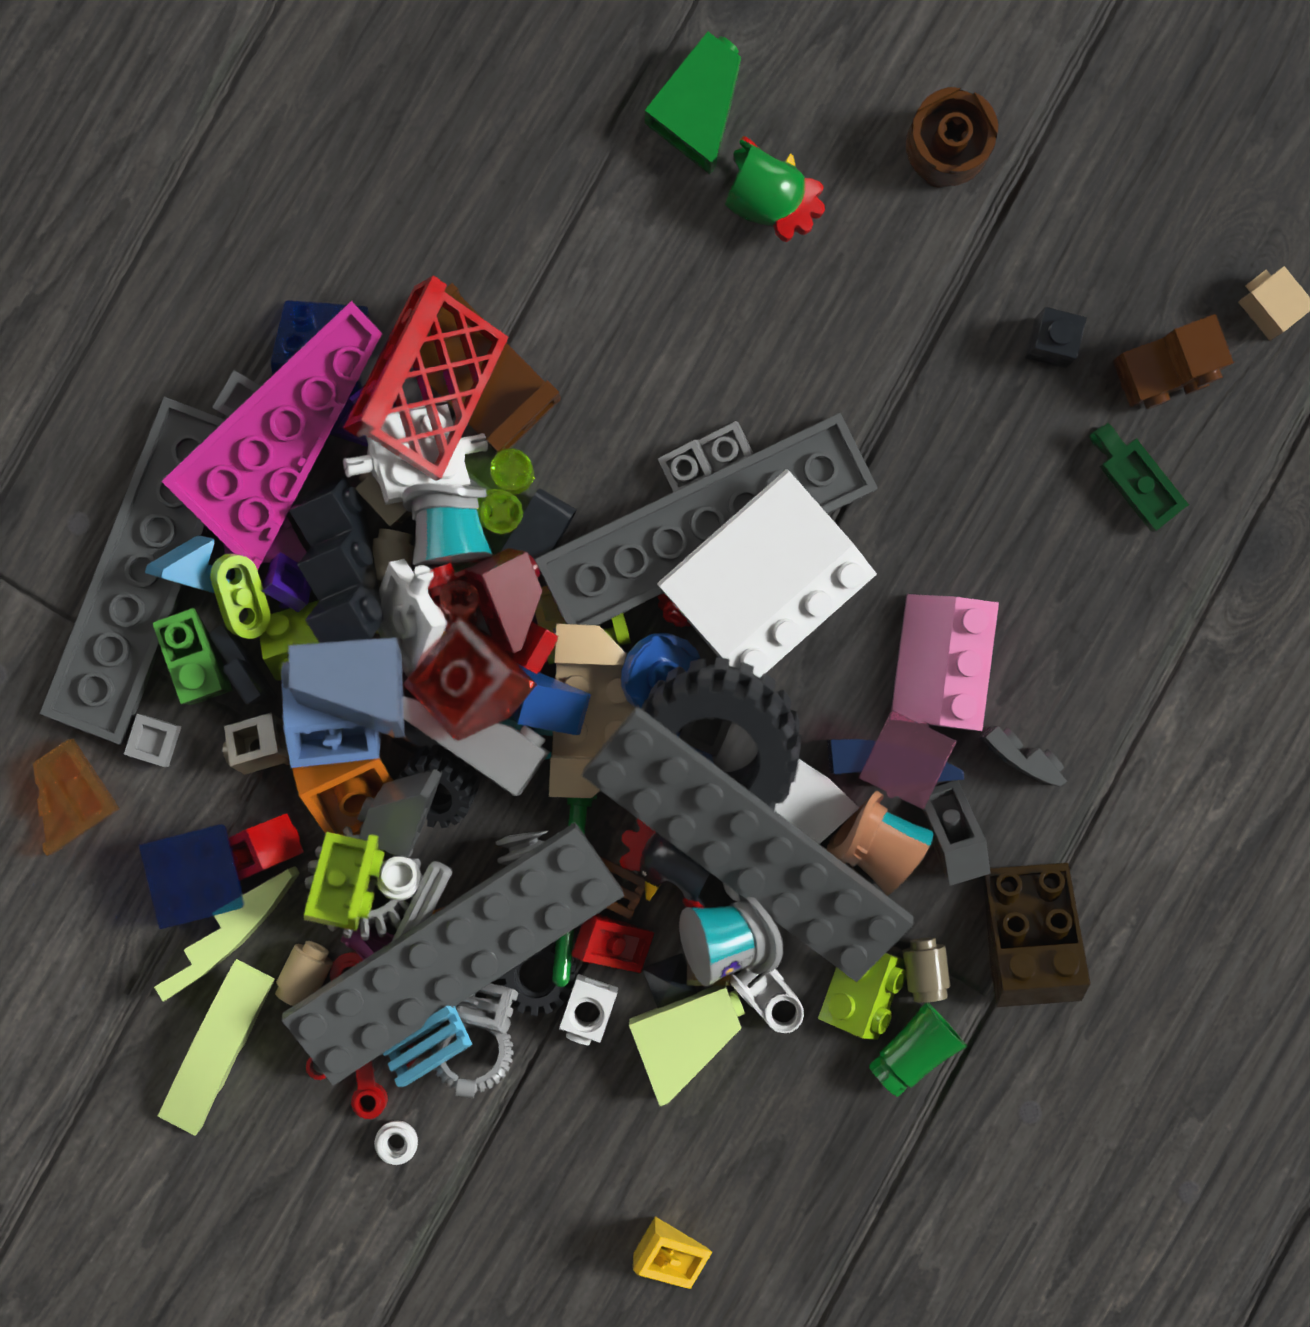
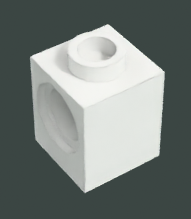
M578 974L559 1029L567 1031L566 1037L574 1042L590 1045L591 1040L600 1043L618 987ZM586 1001L594 1003L599 1008V1017L592 1022L580 1020L575 1011V1008L580 1003Z

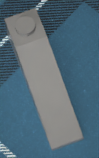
M403 696V714L406 721L515 796L522 794L550 753L542 747L545 739L525 725L519 731L511 726Z

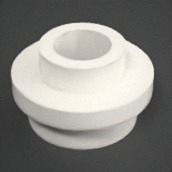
M399 1120L384 1124L375 1137L376 1153L384 1162L392 1165H399L409 1161L415 1154L418 1146V1137L415 1130L408 1123ZM392 1135H400L404 1139V1146L399 1149L392 1147L389 1138Z

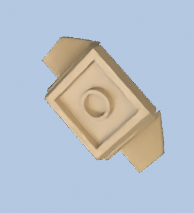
M556 624V635L558 636L555 645L556 680L591 694L580 735L553 731L549 797L592 798L600 789L581 776L583 769L635 709L626 700L621 687V670L627 654L600 626Z

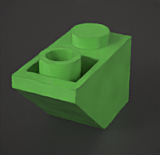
M194 608L152 623L181 704L194 705L233 691L229 678L223 671L224 664L220 652L209 637V632Z

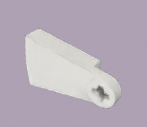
M800 759L795 782L791 783L789 795L783 803H776L775 811L818 844L822 843L859 809L828 777ZM723 882L726 893L733 900L740 902L739 894Z

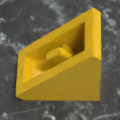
M655 1216L634 1252L633 1271L639 1276L691 1289L712 1251Z

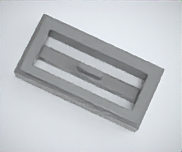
M490 983L477 992L501 997L499 1004L470 997L457 1004L496 1014L494 1020L457 1011L464 1025L506 1034L508 1026L505 1022L507 1017L511 1018L513 1009L510 1006L512 1000H517L519 992L512 988Z

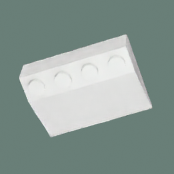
M786 469L663 577L657 585L718 658L729 659V666L740 668L742 662L754 666L753 674L761 677L877 574L853 542L791 472Z

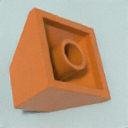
M380 757L378 759L292 768L298 794L325 834L330 832L343 835V829L348 826L352 829L353 835H359L360 826L364 822L359 821L358 816L366 798L369 796L375 799L384 783L394 781Z

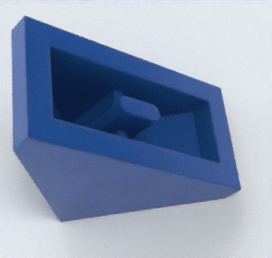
M519 665L517 666L507 707L517 724L571 735H580L591 694L540 672L536 674Z

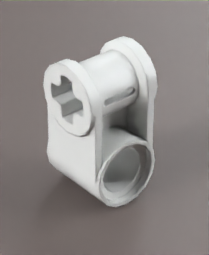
M776 968L769 973L762 974L750 985L748 983L759 974L742 970L737 975H730L731 985L751 1007L755 1008L772 1029L780 1033H790L801 1025L804 1017L803 1006L795 993L783 981L784 978ZM786 1000L795 1005V1015L788 1022H779L772 1016V1008L779 1001Z

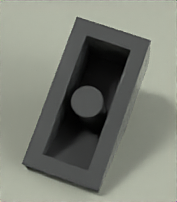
M432 769L384 783L375 799L368 796L360 810L358 820L364 822L359 839L368 841L369 834L378 836L379 849L396 856L408 858L421 835L442 772Z
M952 781L918 792V798L928 830L933 831L932 843L949 886L990 874L986 839L959 781Z

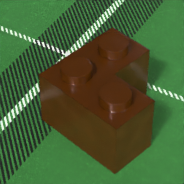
M1216 314L1178 327L1161 339L1123 352L1113 360L1130 408L1144 403L1147 410L1170 401L1169 393L1184 389L1185 395L1209 387L1210 383L1223 378L1221 371L1233 364L1234 361Z

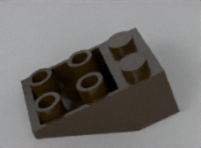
M1056 863L990 868L991 873L984 875L983 881L990 968L996 1006L1009 1007L1082 1001L1091 983L1069 864Z

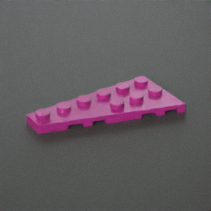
M352 301L162 480L234 554L249 558L255 564L257 571L382 335L381 331Z

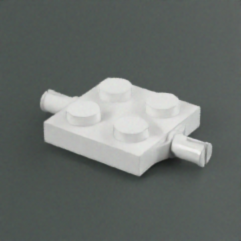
M448 405L436 406L442 428L453 426ZM426 408L409 411L416 435L432 431ZM399 413L388 415L381 430L394 439L406 437ZM445 433V434H444L446 439H447L449 433ZM484 433L461 438L442 479L437 481L428 477L367 436V455L348 459L344 458L343 466L346 469L345 474L347 477L372 472L374 478L380 484L385 505L402 502L403 491L414 484L435 483L469 486L471 483L464 462L465 454L485 452L488 449L487 440L484 441L486 439ZM434 436L418 440L423 458L435 464L439 451Z
M405 559L389 562L379 589L384 620L377 631L381 639H397L402 654V669L408 679L414 681L426 676L447 622L442 610L434 604L428 595L427 588L433 578V572H430L431 569L427 566H418L413 573Z

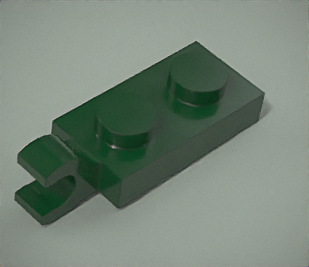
M1109 423L1101 426L1088 436L1096 448L1109 458L1099 467L1151 532L1157 531L1189 505L1137 438L1125 445L1116 430Z

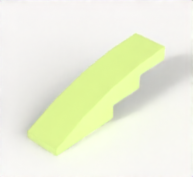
M296 866L287 869L213 912L221 928L184 949L192 965L155 986L162 1001L176 995L209 973L251 936L273 912L300 874Z
M238 959L235 960L188 1050L158 1117L194 1136L197 1135L207 1118L217 1094L224 1086L238 1053L244 1047L275 980L274 978Z

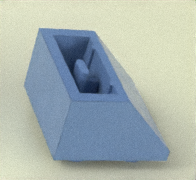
M282 681L284 732L291 768L379 758L381 732L298 704L290 688L285 689Z

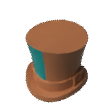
M876 791L834 833L828 843L827 851L844 864L848 862L852 867L857 864L888 896L905 881L920 863L930 847L933 831L912 824L887 812L888 809L879 804L884 795Z

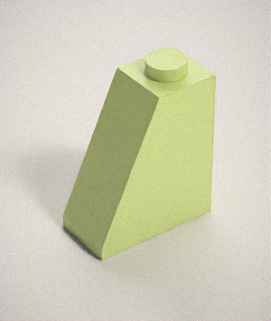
M713 986L682 1000L629 1019V1027L660 1106L668 1104L741 1029L738 1017L744 1015L745 1011L736 990L728 993L726 986Z

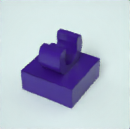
M280 552L270 561L267 576L262 584V592L265 593L266 597L269 595L278 600L279 608L285 609L290 607L299 612L308 605L312 588L299 569L298 562Z

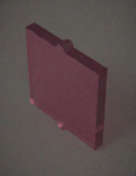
M891 710L859 778L886 791V795L889 798L897 796L924 809L957 741L928 728L929 724L926 721L918 723Z

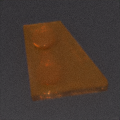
M74 739L66 740L33 762L35 783L39 787L37 803L39 817L43 816L46 842H43L42 845L46 856L53 855L120 810Z

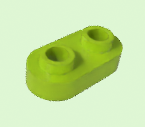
M237 554L221 556L212 566L210 579L224 624L234 635L246 639L256 638L266 631L271 618L265 593L262 592L263 587L257 568L245 556ZM234 568L235 578L233 581L228 582L226 579L227 571ZM246 608L248 617L245 621L240 622L239 613L242 609Z

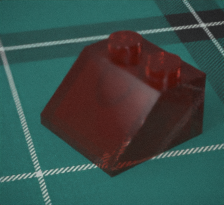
M460 618L403 684L456 741L463 740L509 718L537 686L531 677L486 631Z

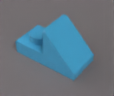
M196 536L147 564L145 573L214 593L210 579L212 565H208L215 540L204 536ZM229 570L227 571L226 579L228 582H231L233 580L229 579L232 571Z

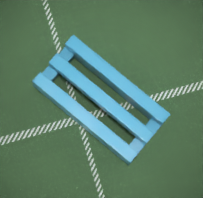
M445 1006L431 1015L421 1029L385 1051L383 1055H389L391 1061L387 1064L390 1071H396L398 1077L394 1080L397 1087H403L465 1050L472 1043L455 1006L453 1008ZM450 1021L451 1024L401 1055L400 1050L444 1022ZM453 1034H456L458 1038L456 1041L408 1070L407 1063Z

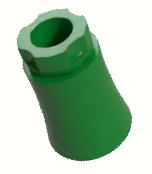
M925 1002L900 1033L879 1052L881 1056L874 1059L869 1064V1068L881 1084L892 1095L898 1097L908 1087L912 1088L925 1075L946 1059L966 1048L967 1045L943 1016L930 1003Z

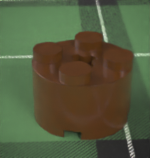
M958 87L940 89L929 95L922 102L914 116L906 136L907 156L913 169L933 187L957 186L968 182L982 170L995 147L998 135L997 116L991 104L983 96L975 92L972 94L960 90L961 88ZM945 133L949 138L957 136V138L959 139L958 142H955L953 139L948 140L945 137Z

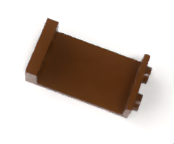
M453 283L445 289L444 292L480 316L462 298L458 288ZM441 306L437 314L441 332L456 331L457 327L453 314ZM429 330L427 336H432L430 330ZM479 332L470 334L476 357L487 355L493 342ZM459 336L444 339L451 363L466 360ZM434 342L423 344L420 349V355L424 368L439 366L440 361ZM506 342L468 424L478 434L484 433L486 436L484 441L487 440L488 445L502 457L561 400L560 393L548 380L544 381ZM464 366L453 369L459 392L470 390L473 380L469 367ZM443 371L427 375L429 384L441 397L449 395ZM447 401V403L453 408L452 402Z

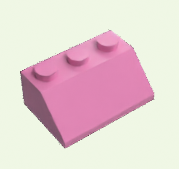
M906 595L890 720L982 731L998 602L951 596Z

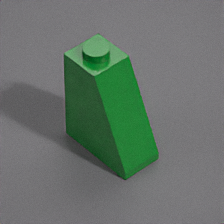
M707 31L645 109V124L708 174H711L716 168L740 71L741 56L738 55L737 47L730 40L723 36L716 38L709 31Z

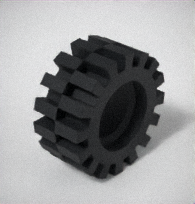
M433 745L430 752L427 746L420 748L418 753L414 752L397 779L432 769L442 772L439 783L443 784L450 794L435 792L426 819L428 820V827L434 828L437 821H439L441 828H448L450 823L455 826L460 823L462 818H465L478 793L479 777L473 776L476 769L472 765L465 767L466 761L460 757L456 759L452 756L453 752L446 749L445 753H441V747L438 745Z
M556 941L497 978L499 979V986L512 988L519 992L517 1000H512L511 1003L517 1007L516 1011L521 1013L524 1011L530 1012L531 1015L535 1016L542 1012L548 1014L553 1012V1009L562 1006L567 997L570 996L575 982L576 971L575 963L572 960L570 979L564 987H558L552 981L547 988L534 991L527 988L520 977L522 965L533 958L547 961L553 969Z

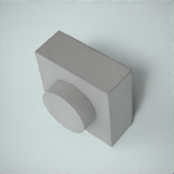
M136 714L124 755L162 767H169L182 726L144 714Z

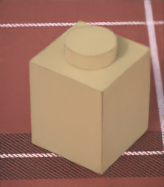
M1285 266L1273 275L1267 269L1246 285L1250 293L1239 301V304L1269 340L1282 334L1310 311V297Z

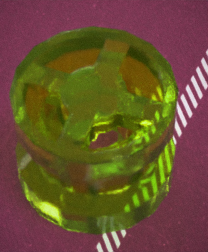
M513 448L504 449L497 453L491 462V477L498 489L504 493L511 495L521 494L532 485L535 476L534 468L529 457L521 450Z
M493 488L486 490V497H478L479 508L477 512L481 526L499 534L509 533L517 528L521 522L523 511L522 505L516 496L505 490Z

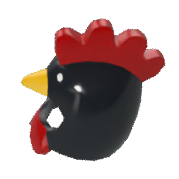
M637 818L639 831L626 830L622 834V842L630 851L621 856L619 860L620 865L631 871H640L645 880V896L648 901L651 900L662 882L669 881L674 883L683 892L684 897L682 901L686 908H705L706 904L701 898L700 892L710 872Z

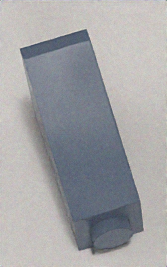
M396 638L289 646V662L282 663V681L285 689L290 688L298 704L393 737H404L402 654Z

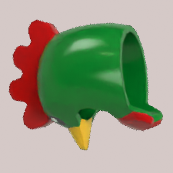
M743 136L739 142L743 148L736 149L733 153V160L738 166L739 171L725 206L735 215L759 225L773 226L775 234L783 242L790 241L794 231L800 235L808 234L813 226L812 218L818 219L825 212L824 203L817 198L822 194L823 184L812 178H805L795 167L792 154H789L786 161L778 160L761 150L752 140Z

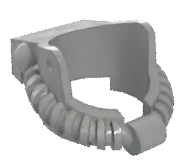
M475 993L470 996V998L499 1004L501 997L486 995V998L475 997ZM460 1005L455 1006L459 1012L494 1020L496 1015ZM507 1017L505 1024L508 1026V1031L511 1025V1021ZM446 1021L444 1027L451 1024L450 1021ZM464 1025L465 1029L474 1028L473 1026ZM486 1030L496 1038L499 1044V1055L492 1070L484 1076L476 1078V1080L459 1079V1076L449 1069L446 1061L433 1070L437 1071L436 1075L442 1078L441 1082L443 1084L446 1082L448 1084L447 1087L456 1089V1096L474 1098L477 1091L484 1092L486 1088H493L492 1085L498 1084L500 1082L499 1079L501 1077L504 1078L506 1076L505 1072L509 1071V1064L513 1061L511 1055H514V1051L511 1050L513 1042H510V1034ZM456 1034L434 1046L430 1053L434 1055L448 1046Z

